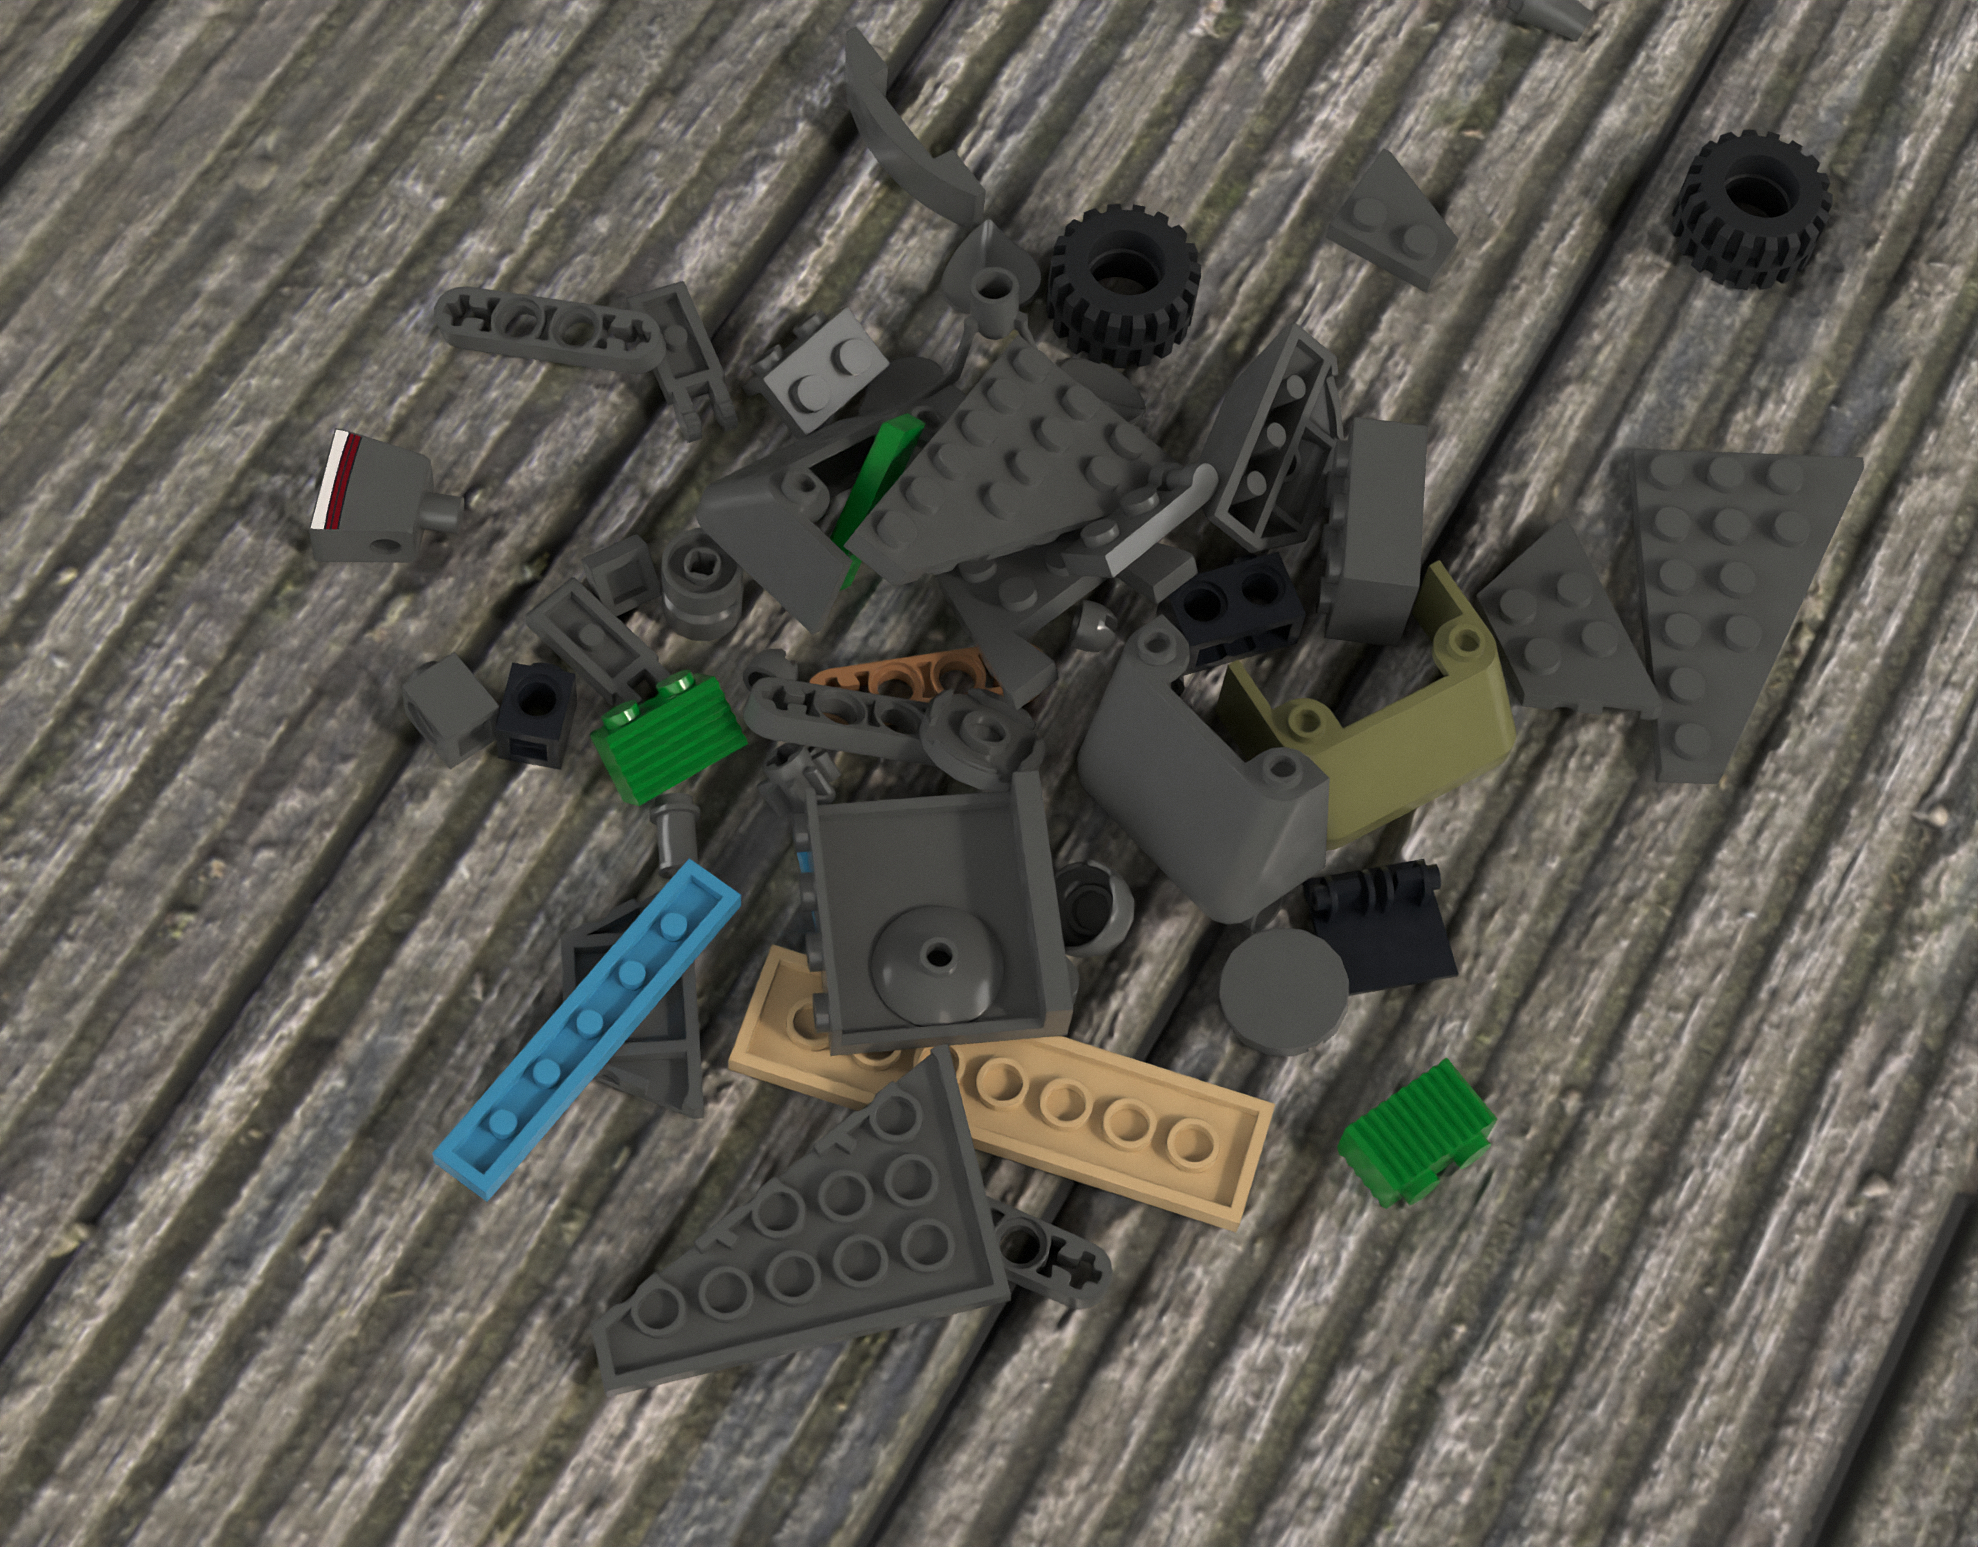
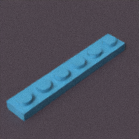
M689 858L432 1153L434 1163L488 1202L741 907V894Z

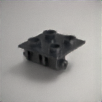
M1424 859L1311 878L1301 883L1315 935L1324 939L1342 959L1349 979V996L1458 976L1459 973L1434 890L1441 889L1442 884L1437 864L1426 865Z

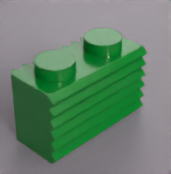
M689 669L677 672L656 685L659 694L647 700L644 704L638 705L635 700L627 701L610 709L601 716L604 725L599 729L593 730L589 736L623 802L640 806L748 744L747 738L742 733L741 726L736 721V716L731 711L730 704L725 699V693L720 689L719 682L714 676L700 673L693 675Z
M1445 1058L1438 1065L1433 1066L1429 1071L1412 1080L1407 1086L1402 1087L1397 1093L1392 1094L1387 1100L1382 1101L1376 1108H1372L1366 1115H1362L1357 1121L1349 1124L1342 1134L1337 1150L1339 1155L1345 1158L1348 1166L1354 1169L1356 1176L1362 1179L1364 1186L1370 1189L1372 1196L1378 1199L1381 1207L1387 1209L1402 1198L1409 1205H1413L1427 1196L1440 1183L1441 1180L1436 1175L1438 1172L1453 1162L1460 1169H1464L1479 1159L1491 1147V1143L1487 1138L1498 1119L1449 1059Z

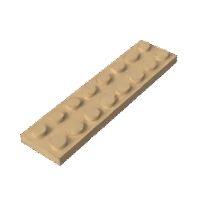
M772 944L730 1054L728 1070L846 1108L861 1111L874 1100L875 1095L892 1081L894 1083L929 1056L930 1050L934 1047L830 1056L828 1033L816 1034L814 1026L812 996L813 993H823L821 971L809 972L807 955ZM1063 1036L949 1046L974 1149L1237 1232L1275 1108L1274 1103Z

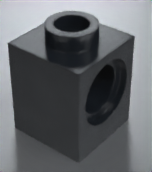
M512 662L495 728L498 759L561 770L577 707L576 676L574 673L565 672L560 667L550 663L537 662L531 665H524ZM537 705L552 709L549 713L542 716H532L525 713L528 708Z

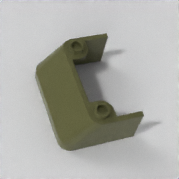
M1440 560L1429 565L1412 615L1432 642L1431 652L1433 660L1444 677L1342 728L1327 706L1314 699L1297 698L1272 709L1239 659L1227 665L1215 712L1246 759L1250 761L1260 753L1271 748L1288 747L1299 750L1308 756L1330 778L1326 851L1343 847L1498 767L1508 758L1515 743L1516 727L1495 639Z

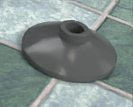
M928 906L903 914L885 929L874 950L872 975L879 996L886 1006L901 1019L919 1027L961 1024L976 1020L994 1003L1003 982L1004 961L997 939L979 919L960 909L946 906ZM934 951H943L950 956L951 961L946 966L936 967L929 963L927 956Z

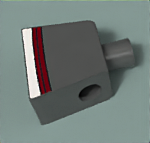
M335 428L309 526L314 560L321 562L410 563L418 558L425 529L459 534L464 514V498L433 493L434 481L431 460L425 455L354 432Z

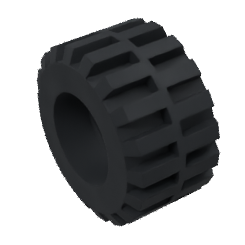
M1743 130L1740 137H1737L1732 132L1720 135L1717 143L1709 141L1702 147L1699 156H1695L1672 212V216L1675 218L1671 226L1673 236L1680 237L1677 245L1683 256L1692 255L1694 259L1691 266L1699 273L1706 269L1713 274L1711 280L1723 285L1724 280L1735 282V289L1748 290L1750 284H1756L1759 290L1772 288L1775 280L1781 284L1788 282L1793 278L1796 271L1801 272L1807 264L1830 216L1829 211L1833 205V194L1827 192L1831 184L1827 173L1817 172L1820 162L1813 154L1809 156L1803 155L1801 153L1803 146L1793 140L1789 144L1780 141V134L1768 131L1765 137L1758 136L1756 130ZM1733 202L1753 205L1765 212L1770 218L1748 214L1738 208Z
M1120 203L1108 204L1107 210L1104 213H1100L1096 208L1084 212L1082 222L1073 219L1065 227L1064 236H1059L1054 245L1046 293L1047 316L1050 319H1054L1052 329L1057 337H1068L1067 348L1076 355L1081 351L1089 353V361L1100 364L1102 359L1113 361V368L1126 369L1127 361H1135L1138 367L1150 365L1153 354L1163 359L1172 353L1174 343L1181 344L1186 337L1188 326H1191L1201 279V264L1197 263L1199 253L1194 243H1186L1188 233L1180 225L1171 228L1168 225L1169 217L1158 211L1152 216L1145 213V206L1133 204L1132 210H1122ZM1111 277H1122L1138 282L1148 291L1138 295H1122L1107 290L1097 281Z

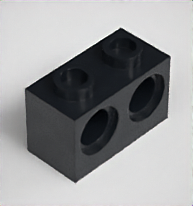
M1279 552L1261 557L1254 554L1243 555L1232 560L1225 567L1203 573L1197 571L1195 576L1160 601L1156 611L1157 617L1163 614L1188 641L1190 661L1183 676L1231 663L1238 659L1249 658L1297 644L1306 615ZM1246 597H1259L1268 604L1257 605L1248 601ZM1201 613L1211 620L1198 621L1191 618L1188 614Z

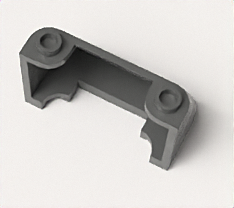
M1161 614L1133 633L1125 645L1078 753L1079 782L1097 804L1205 915L1214 921L1224 924L1241 923L1250 919L1325 868L1330 778L1308 756L1299 750L1288 747L1271 748L1245 763L1171 690V682L1176 680L1187 669L1190 661L1189 644L1184 635Z

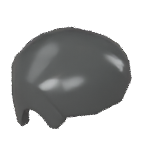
M1088 859L1084 862L1066 865L1054 875L1066 955L1077 958L1106 955L1125 940L1134 921V899L1129 886L1118 872L1102 862Z

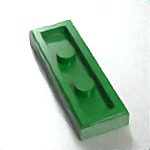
M908 413L882 423L830 536V540L853 560L840 591L851 586L862 563L858 557L844 547L845 543L903 474L926 423Z

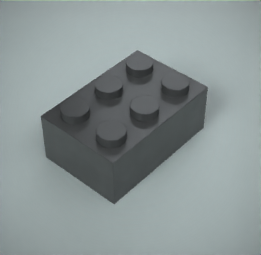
M1354 417L1348 439H1337L1332 472H1327L1323 494V507L1330 508L1329 524H1324L1319 551V559L1327 561L1325 577H1320L1316 597V613L1326 615L1324 638L1398 647L1420 584L1428 426Z

